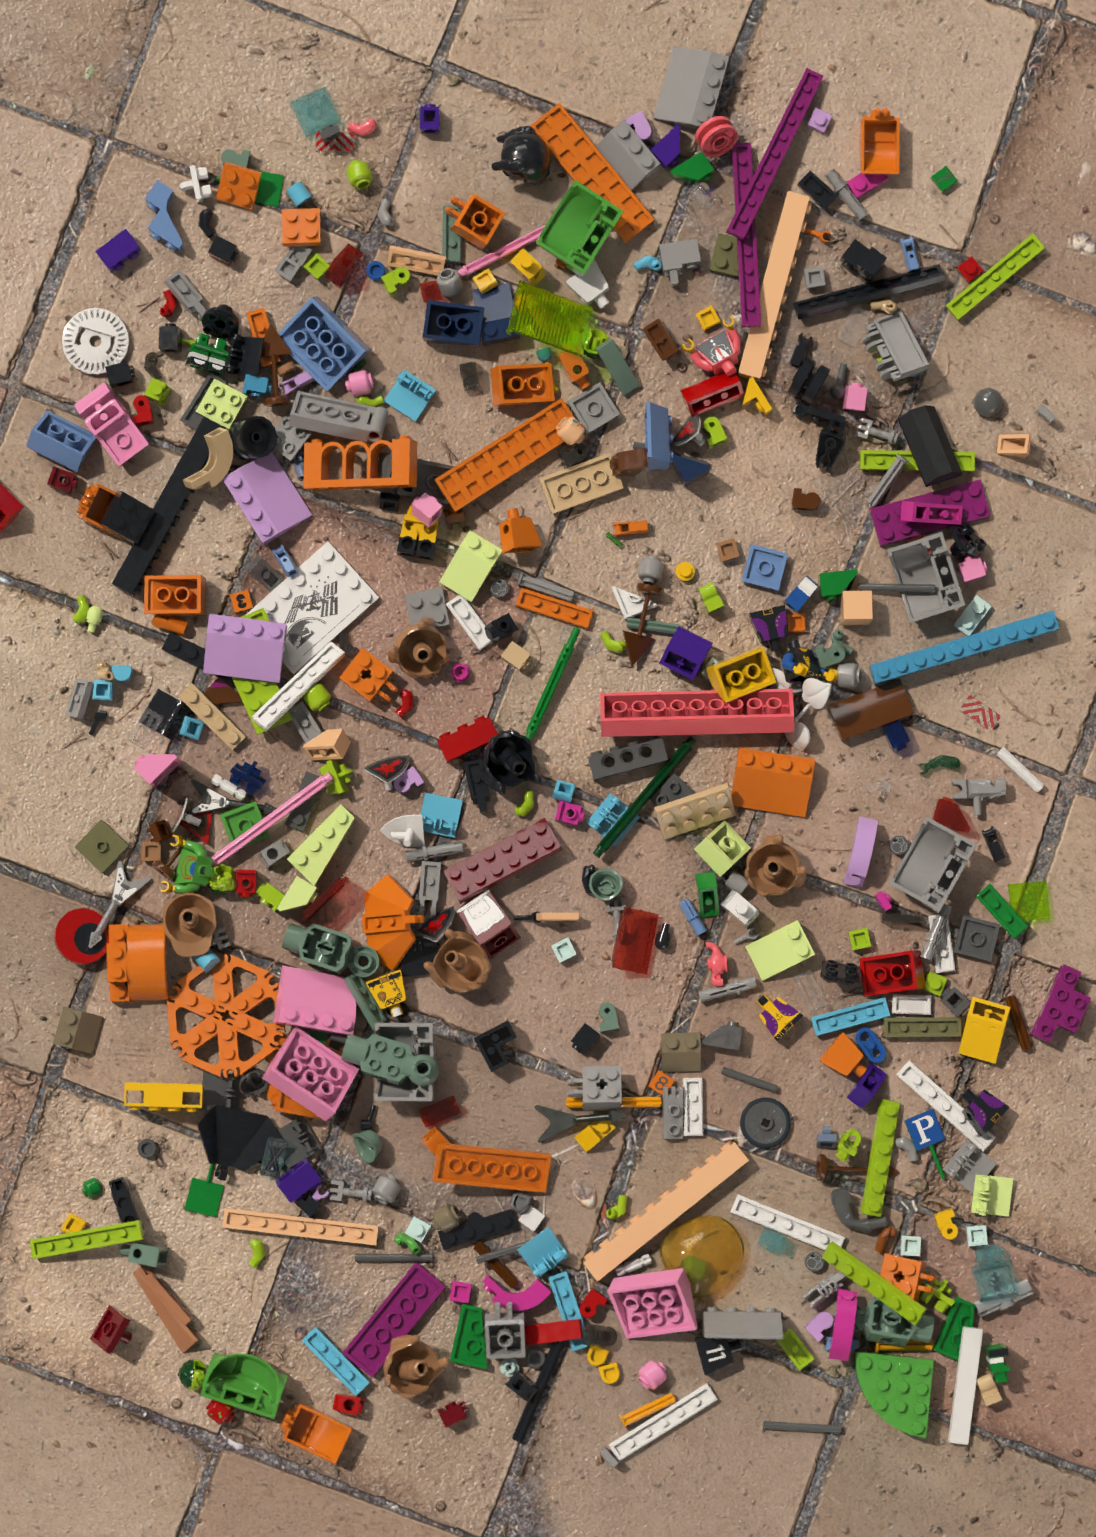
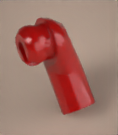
M170 290L163 292L166 303L163 308H160L161 316L166 318L172 316L177 307L174 294Z
M407 689L401 691L402 705L395 711L401 719L414 706V696Z

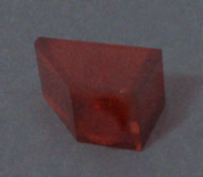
M348 243L332 261L325 278L342 287L355 270L364 253Z
M947 797L937 799L931 819L943 826L968 833L970 827L958 804L953 803L954 800Z

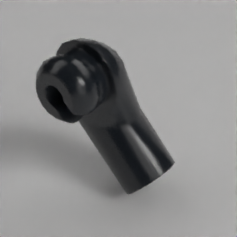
M593 864L583 867L582 883L586 894L592 893L589 887L590 875L596 871Z

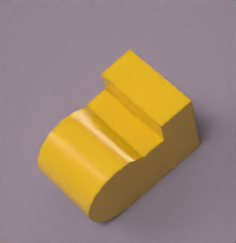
M952 1208L933 1215L939 1232L944 1238L950 1240L958 1235V1228L951 1220V1218L955 1217Z

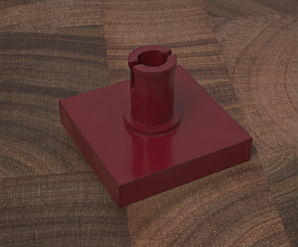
M109 1305L90 1339L102 1350L112 1354L119 1341L125 1344L131 1341L132 1333L125 1331L131 1320L115 1307Z

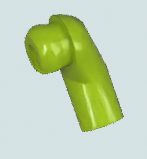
M608 631L600 634L608 651L621 653L626 649V643L622 640H612Z
M618 1196V1204L607 1210V1218L617 1220L626 1213L628 1196Z
M254 1238L250 1241V1247H252L254 1256L248 1264L257 1268L266 1252L263 1242Z

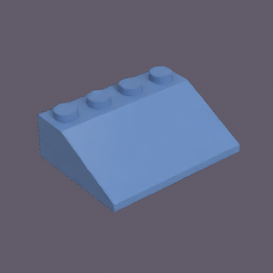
M318 296L311 297L278 333L292 352L290 355L327 392L371 351Z

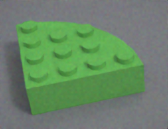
M854 1350V1366L857 1380L871 1408L894 1428L912 1436L926 1438L934 1360L931 1358Z

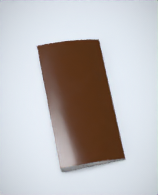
M900 679L828 705L841 741L914 714Z

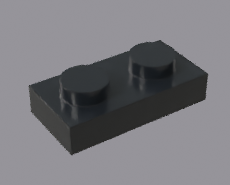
M811 170L797 184L801 190L824 210L838 197Z

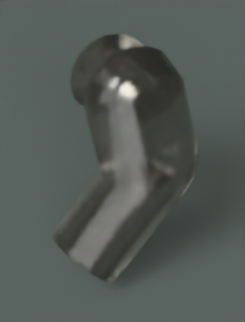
M149 352L145 357L144 369L152 378L159 380L162 374L156 368L158 355L155 352Z
M339 633L340 649L345 652L348 658L356 657L359 649L349 644L348 633Z

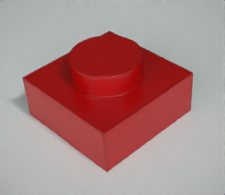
M972 256L956 268L967 283L984 271Z

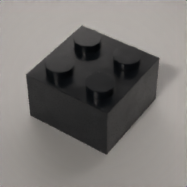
M117 491L99 525L125 540L137 544L155 510L125 492Z

